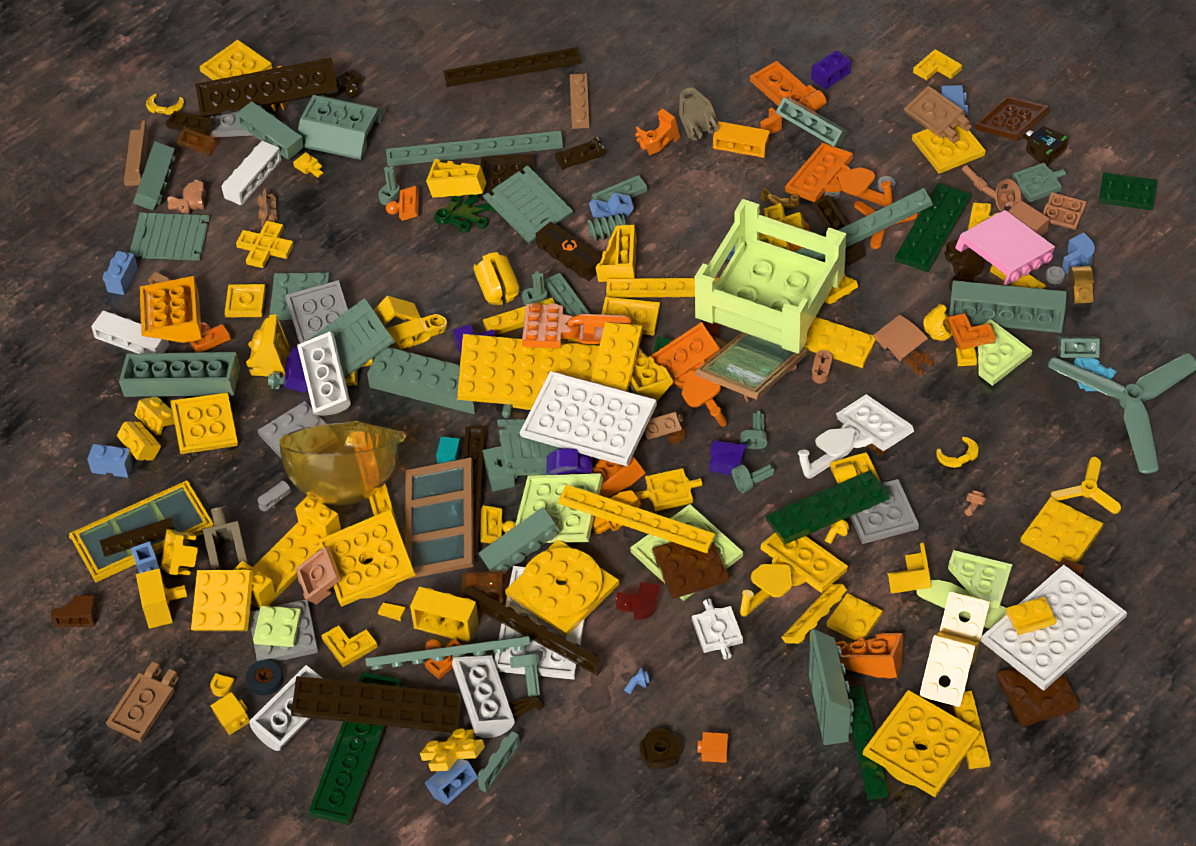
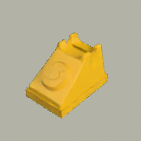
M277 314L269 315V318L264 320L260 329L255 331L252 341L248 343L251 348V356L246 361L248 367L253 368L249 370L252 376H269L273 371L280 372V377L285 376L286 360L291 349Z

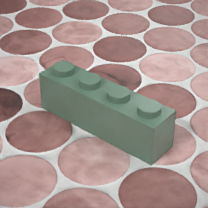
M783 97L775 112L833 147H841L849 132L791 97Z
M251 101L237 112L238 125L259 140L279 147L281 155L289 160L303 149L301 134L293 131L286 123L276 119L273 114L266 112L260 105H256Z
M154 141L133 201L134 204L150 210H154L155 205L160 204L163 196L160 194V191L164 192L167 184L164 179H168L171 169L168 167L172 166L175 160V156H173L174 148Z
M542 507L480 551L479 555L497 578L505 574L515 564L522 562L526 556L537 551L547 541L554 539L561 531L545 508Z

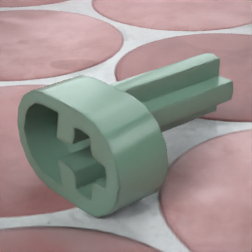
M393 166L384 168L386 185L378 193L379 201L383 205H387L390 201H396L400 196V186L396 183Z
M535 271V274L532 275L533 288L526 289L522 293V302L525 306L526 304L548 299L547 290L544 288L543 273H539V271Z
M760 411L753 413V430H745L740 435V444L747 445V449H762L767 446V434L764 432V414H761Z
M741 464L732 469V476L737 489L741 493H745L753 489L754 484L774 475V468H771V465L768 464L749 473L748 469Z
M530 654L510 657L511 668H525L528 697L540 696L537 665H540L539 655Z

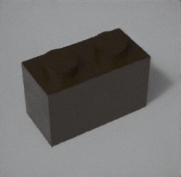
M959 239L946 244L944 255L946 260L952 264L955 274L963 275L967 278L982 274L983 260L978 253L970 247L962 252L957 250L955 247Z

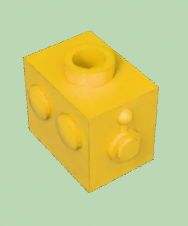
M232 692L210 705L229 735L244 727L250 721L246 714L248 710L242 700L238 701Z

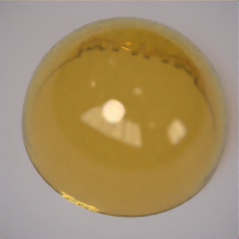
M358 421L306 427L290 432L280 439L281 460L289 479L306 496L324 504L350 505L371 497L389 480L397 462L399 442L404 441L406 432Z

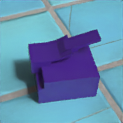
M713 440L710 449V456L712 457L709 463V471L732 475V469L743 464L744 451L747 445Z

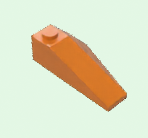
M633 456L628 466L600 459L594 468L592 467V474H601L603 477L599 495L606 498L631 486L645 474V471Z
M902 633L876 634V638L868 640L860 637L857 638V641L847 644L844 641L836 642V646H840L841 649L840 664L844 663L845 669L877 678L898 677L902 667Z

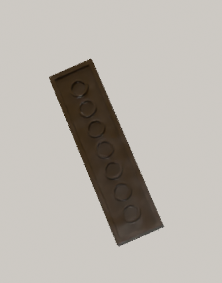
M332 57L195 84L200 115L202 117L238 112L251 101L256 105L264 107L311 98L313 95L321 96L338 92Z

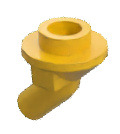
M841 520L832 524V528L829 530L824 541L831 544L836 534L846 536L849 530L848 523L845 520Z

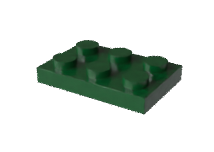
M1103 172L1098 203L1153 211L1157 180Z

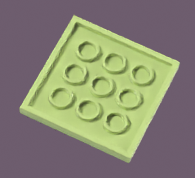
M602 475L528 476L515 526L544 507L561 531L554 539L546 543H554L557 539L562 542H589L594 515L559 504V497L566 484L599 495L603 481Z
M690 504L670 518L714 533L713 543L725 569L743 557V551ZM648 534L630 547V550L635 557L664 582L652 554V548L670 543L671 541ZM694 593L682 596L680 598L684 601Z

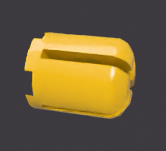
M498 252L483 256V260L477 266L474 264L473 270L486 301L491 305H503L501 299L503 294L506 303L511 302L518 296L519 284L507 255L503 256L499 255Z

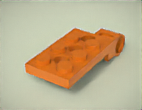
M778 61L750 76V82L777 106H779L783 97L800 99L797 102L813 111H817L826 105V98L821 91L816 90L811 85L806 87Z

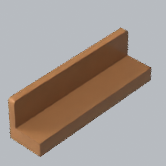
M145 120L141 122V130H130L124 176L125 186L139 185L145 169L149 138Z

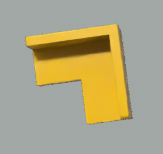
M386 296L374 309V312L384 326L393 317L402 320L420 318L414 303L391 296Z
M920 543L921 553L905 555L907 571L888 573L891 594L931 588L924 543Z

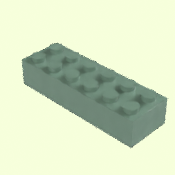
M953 281L949 317L965 313L970 324L983 325L991 319L999 326L1006 328L1062 333L1066 291Z
M387 347L376 355L367 373L370 388L471 414L476 413L481 403L457 400L460 365Z
M236 352L126 354L119 383L124 397L207 396L221 393L234 395L241 367Z

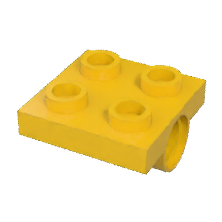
M867 452L830 462L831 471L838 484L867 471H871L881 483Z

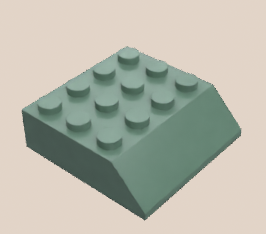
M813 629L810 630L808 676L823 745L848 742L849 734L852 733L851 723L853 722L852 711H854L852 699H848V681H844L845 666L844 663L840 664L841 649L840 646H836L835 638Z

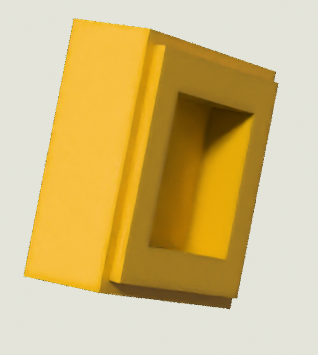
M975 347L964 350L956 348L955 353L958 366L977 365Z

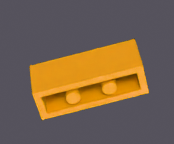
M718 121V131L714 132L713 135L714 149L765 158L770 143L769 130Z

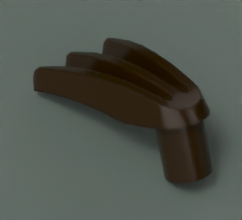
M531 696L510 703L509 707L512 708V714L515 713L513 715L515 720L534 707L541 710L544 704L538 697Z

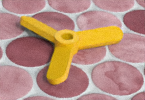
M1092 457L1089 460L1085 480L1082 482V485L1051 493V497L1058 501L1083 495L1086 498H1092L1112 514H1118L1121 511V505L1097 487L1101 461L1097 457Z

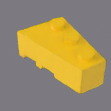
M434 159L426 180L432 198L482 194L486 185L481 165L467 163L456 165L453 161L442 163L439 159Z
M617 225L608 241L609 245L606 251L603 252L600 263L596 266L598 282H607V279H635L637 243L635 225Z

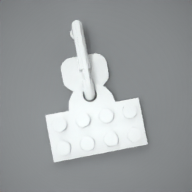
M866 394L836 413L837 419L844 424L841 429L827 430L816 438V445L827 454L810 464L808 459L809 451H798L803 474L806 478L814 477L828 468L830 462L840 460L848 455L853 448L865 447L872 443L882 451H885L913 433V426Z

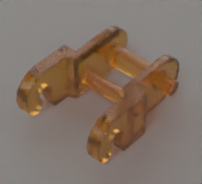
M916 350L913 351V356L905 358L906 364L911 366L912 370L918 375L923 374V370H919L918 364L920 362H925L929 366L934 364V361L930 360L929 356L926 354L922 355Z

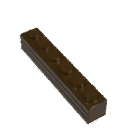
M171 518L99 540L104 557L149 541L153 542L165 538L167 529H175Z

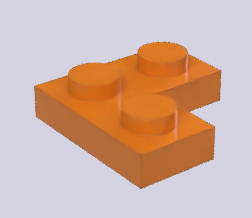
M965 313L947 317V324L959 350L993 343L996 340L990 323L971 327Z

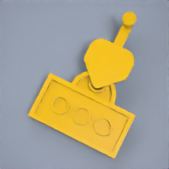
M774 533L761 543L760 548L773 558L772 564H762L751 573V581L762 590L755 596L752 591L743 590L740 613L743 617H746L770 596L782 597L791 590L792 586H798L805 582L822 593L847 572L848 566L806 536L784 545L776 533Z

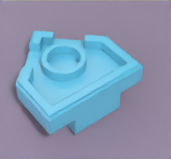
M1076 358L1074 361L1076 366L1110 380L1116 373L1112 368L1108 369L1099 364L1100 361L1095 358ZM1077 381L1080 389L1097 391Z

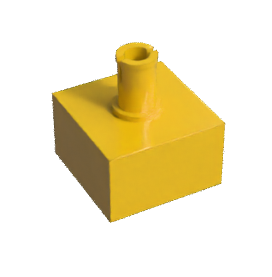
M160 568L136 574L141 604L149 629L173 623L169 603L171 600L187 597L185 585L171 589L165 588Z

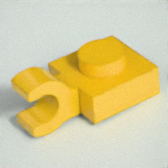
M304 153L293 161L294 167L304 174L311 172L316 177H320L323 174L319 170L322 166L318 163V160L308 153Z

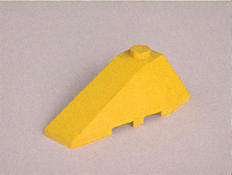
M639 348L630 384L636 395L655 399L657 402L671 386L673 380L665 367L657 365L652 357L644 355Z

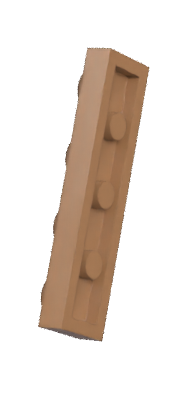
M570 74L572 129L589 128L587 74Z

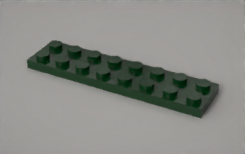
M366 672L361 673L358 681L360 683L398 687L402 685L401 680ZM342 722L310 805L309 816L350 825L386 726Z

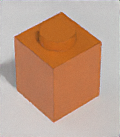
M703 732L702 740H698L697 753H701V761L727 763L728 734Z

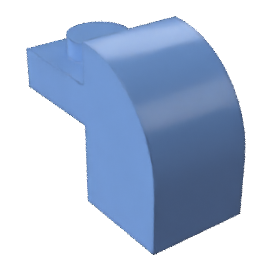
M615 192L608 202L592 199L589 203L593 217H604L606 221L610 215L613 219L615 214H618L621 218L622 213L626 220L634 209L629 195Z
M1084 232L1069 240L1067 250L1069 255L1064 257L1062 266L1066 274L1069 273V267L1092 265L1095 246Z
M150 541L131 548L139 573L159 569Z

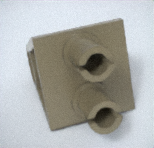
M693 87L684 89L680 94L679 116L688 137L692 138V140H697V135L700 139L705 131L714 133L712 128L717 132L718 120L711 102ZM690 93L693 95V97L686 99V95Z
M223 507L213 508L211 513L214 526L203 529L211 569L220 570L215 544L227 539L234 540L239 563L241 561L247 563L238 521L227 523Z

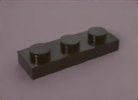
M173 111L165 124L170 129L208 136L216 122L212 118Z

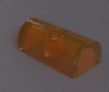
M185 127L176 142L180 146L208 156L214 152L216 147L214 138Z

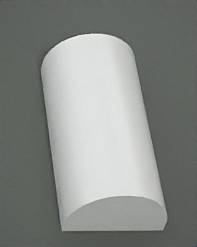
M328 332L298 344L313 413L325 416L346 410L351 403L334 334Z
M492 655L454 657L452 666L475 734L481 738H493L506 733L512 728L515 721Z
M307 665L249 721L250 727L256 736L273 750L279 751L311 719L291 716L296 676L323 679Z

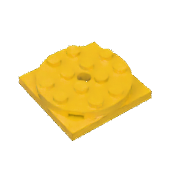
M391 509L317 540L320 549L324 546L330 549L341 580L333 585L341 607L361 598H373L391 590L397 583L415 576L406 546ZM367 559H373L371 563L364 565Z
M557 539L546 551L535 556L527 564L523 573L505 592L511 599L567 637L619 585V580L600 568L588 554L573 549ZM559 581H566V582H567L565 585H558V584H557V582H559Z
M908 690L865 747L863 755L885 767L897 780L908 785L917 786L936 798L948 779L960 767L963 758L979 738L980 731ZM917 744H923L926 746L927 749L918 750L915 746Z

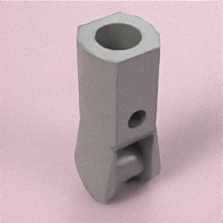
M281 481L268 492L258 498L259 509L261 511H268L277 502L291 493L288 484Z

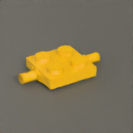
M683 468L645 476L647 490L636 492V496L639 500L649 498L655 511L692 504L691 488L702 486L701 478L689 481L685 476Z

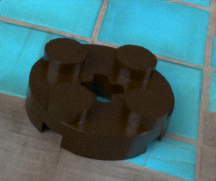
M664 728L653 729L646 733V737L641 740L639 746L640 756L650 769H665L676 765L682 753L679 737ZM659 745H662V748H666L663 752L656 751Z

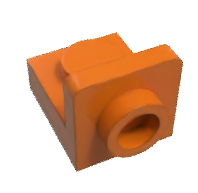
M773 108L769 109V118L760 122V129L769 130L770 135L782 130L783 118L775 113L776 111Z

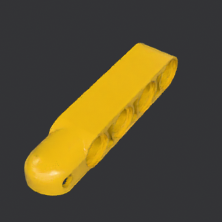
M433 314L386 328L395 341L389 347L402 350L424 343L431 337L444 333L447 329V321L443 316Z

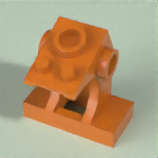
M664 109L658 112L660 124L656 130L645 132L636 127V140L642 150H646L649 156L661 151L671 140L676 142L680 138L675 117Z

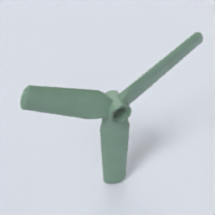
M1186 353L1140 377L1136 384H1129L1124 387L1113 380L1059 358L1052 357L1048 363L1050 369L1105 395L1119 399L1120 405L1124 408L1123 418L1140 473L1149 474L1159 470L1149 415L1142 401L1157 397L1196 370V359L1190 353Z

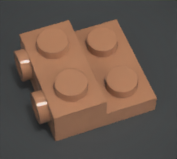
M325 546L296 568L298 581L304 591V598L308 602L315 604L331 594L330 588L341 580L332 553Z

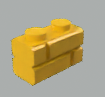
M124 422L117 434L120 441L126 448L130 449V452L137 460H153L161 448V445L145 429L141 422Z

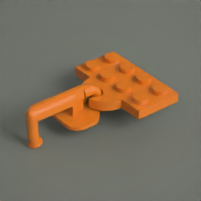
M822 143L785 186V192L798 195L813 202L819 200L825 191L831 193L843 191L885 207L893 203L890 181H884L881 184L884 194L867 189L875 180L874 172L861 167L850 169L847 165L853 159V153Z
M526 304L522 347L560 348L561 339L573 338L583 344H600L605 322L631 325V319L628 316L579 314L573 317L563 315L562 305Z
M701 322L649 357H652L657 365H662L666 368L673 380L671 385L675 384L678 388L683 389L682 396L690 407H699L705 403L710 410V414L714 416L721 427H726L727 420L722 414L721 408L712 399L720 392L721 385L695 375V371L720 351V348Z

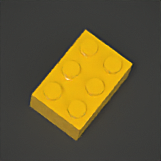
M419 587L410 605L415 629L471 644L479 625L475 601L469 598L456 597L450 593H441L432 588Z

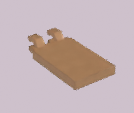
M927 86L903 109L908 116L937 137H946L954 144L959 140V137L956 136L957 133L953 130L957 124L966 132L972 128L968 124L969 120L966 118L964 111L930 86Z
M152 661L144 674L138 673L108 718L107 726L142 742L174 694V687L179 680V677L176 676L177 673L169 669L162 681H158L157 679L162 669L159 668V664Z

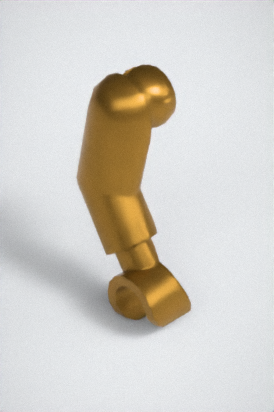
M763 188L760 193L762 201L769 200L773 205L781 203L784 208H794L799 204V196L795 194L791 195L790 198H780L776 195L773 196L766 188Z

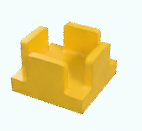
M172 529L166 530L161 569L171 575H190V570L179 566H195L197 548L188 546L189 543L183 541V539L196 540V535L193 533L179 532Z

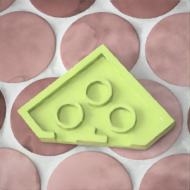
M990 319L985 324L990 323L996 340L993 343L978 346V374L993 386L1032 355V350Z
M953 550L948 566L950 572L972 597L990 601L989 607L999 609L1012 570V564Z

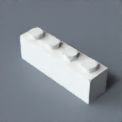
M261 141L251 154L243 160V163L233 171V174L224 181L222 185L224 198L242 206L282 160L280 148Z
M102 311L91 326L96 339L138 354L164 353L169 346L168 340L142 336L141 324L131 319L117 316L114 313Z

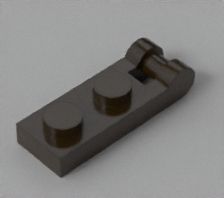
M595 137L590 142L555 153V159L560 168L564 170L604 156L607 150L602 145L600 138Z

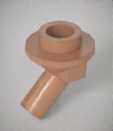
M973 490L972 494H967L966 501L971 502V504L965 510L966 515L971 516L978 505L984 506L987 500L983 497L984 493Z

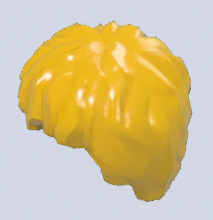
M939 304L926 315L923 324L925 331L932 339L946 341L952 336V333L947 324V317H949L945 312L947 308L942 304Z

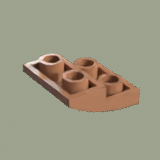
M1051 192L1043 215L1050 218L1049 223L1076 230L1087 202Z
M898 315L873 335L884 350L889 348L899 361L928 339L919 328L901 315Z

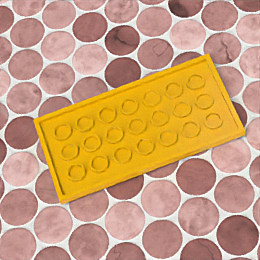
M463 334L457 400L533 406L550 371L590 382L599 346L561 342L560 348L522 347V339Z

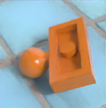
M417 186L400 190L399 203L396 201L388 202L386 205L387 213L394 215L399 212V218L402 221L417 217L419 207V189Z
M201 322L202 339L190 341L189 343L196 353H201L231 340L222 324L210 329L207 323Z
M430 639L425 644V650L441 648L440 642L436 639ZM453 639L445 647L457 646L462 644H460L456 639ZM453 655L445 656V660L433 662V659L430 658L425 663V668L435 677L441 679L453 669Z

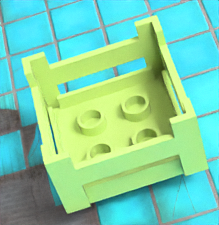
M742 199L735 210V222L709 265L702 264L695 275V318L712 324L713 322L782 345L783 349L799 354L807 341V331L832 287L837 288L844 276L846 233L828 228L826 237L761 216L759 215L760 204ZM759 232L825 254V262L760 241ZM735 245L734 255L715 284V276Z

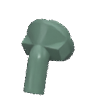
M273 371L268 376V386H271L272 390L279 389L280 385L284 384L285 376L280 377V372Z

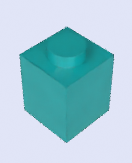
M441 437L436 453L437 464L459 460L461 454L460 439Z

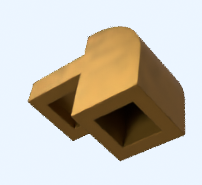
M1091 266L1069 267L1070 286H1073V303H1092V284L1094 280Z

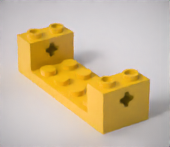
M308 495L295 508L298 523L254 567L241 561L233 569L254 571L251 595L252 605L258 609L261 606H269L298 577L296 568L321 550L317 540L341 530L338 513Z

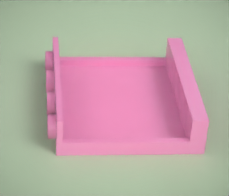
M1006 210L963 232L955 247L960 252L970 247L1006 274L1005 286L1011 282H1016L1022 276L1028 275L1032 270H1037L1044 263H1049L1053 258L1052 253L1055 246Z

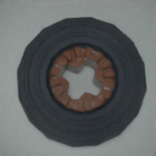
M261 660L250 666L246 674V681L250 690L255 694L270 695L281 687L283 674L277 663L270 660ZM268 675L269 679L261 680V677Z

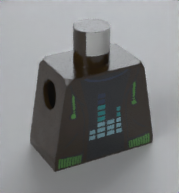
M1042 126L1036 132L1029 130L1023 135V138L1027 140V153L1039 163H1045L1047 166L1067 149L1068 136L1045 126Z

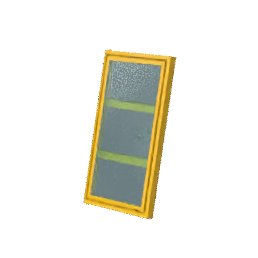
M186 480L69 533V538L73 541L96 583L136 565L131 549L104 557L99 540L171 518L176 531L193 533L196 537L203 534V529L213 527L214 524L190 486V483ZM165 538L150 542L155 555L163 552Z

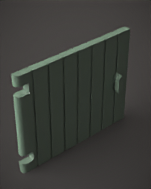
M529 166L523 168L525 174L517 172L492 189L494 195L491 196L489 193L483 195V198L530 244L536 239L535 233L551 221L557 225L573 214V210Z
M139 213L129 253L134 254L135 258L200 261L201 255L196 253L202 252L208 224L203 222H209L210 216Z
M365 298L309 339L311 340L328 332L334 334L344 378H347L395 342Z
M525 419L497 420L498 427L505 428L499 430L505 465L512 466V468H506L507 475H547V456L553 451L563 448L521 437L520 431L526 421Z

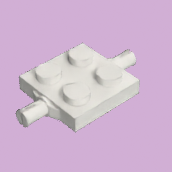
M705 599L703 604L706 611L692 616V622L703 653L721 650L723 659H727V657L729 659L732 655L728 647L743 643L731 606L714 608L712 600L708 599L707 602V599Z

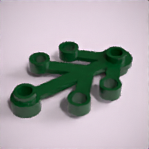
M479 194L468 195L463 205L461 197L453 196L446 208L436 211L434 220L439 225L449 223L459 227L460 232L468 233L471 230L470 223L467 221L462 222L455 218H464L476 223L479 229H485L488 227L487 219L473 214L488 210L492 212L497 211L489 203L471 207L472 204L479 202Z

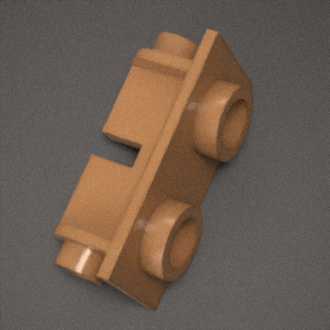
M264 189L262 195H259L257 205L260 206L258 219H261V227H263L266 221L274 223L277 221V210H275L276 197L273 194H266V189Z
M676 412L650 419L644 431L647 439L682 430L680 422H683V417L681 414L678 415Z

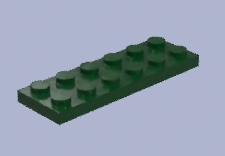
M940 183L936 185L930 196L933 205L921 211L895 255L896 262L928 273L971 200L970 193Z
M867 471L766 515V521L782 543L786 545L890 499V496L871 471Z

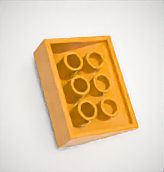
M194 276L140 286L142 336L182 343L202 339L199 291Z

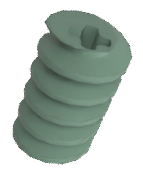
M623 213L621 218L618 214H615L614 219L610 215L607 221L604 217H601L600 222L597 218H594L593 224L590 220H587L589 237H593L596 242L598 236L604 240L605 234H607L610 239L617 225H626Z

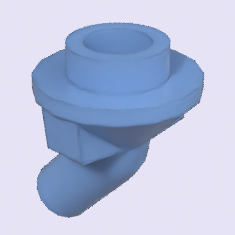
M640 668L637 674L630 679L624 691L631 695L637 684L647 688L646 684L650 683L647 671L643 672V669Z

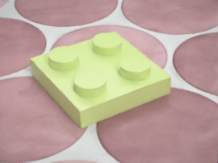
M261 606L253 638L254 644L294 647L301 609Z

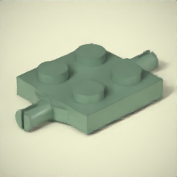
M1041 163L1013 173L1012 179L1017 183L1020 192L1024 194L1026 199L1032 202L1051 195V192H1060L1062 186L1057 178L1066 176V172L1064 169L1054 172L1045 163Z

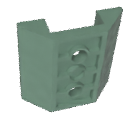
M313 95L300 118L298 133L302 136L303 147L361 160L367 149L366 137L373 123L381 122L386 109L323 95Z

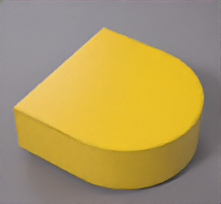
M215 673L210 684L213 694L219 697L228 695L235 684L234 678Z

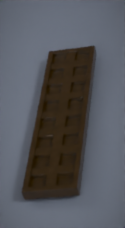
M296 676L291 716L453 733L458 729L462 693Z

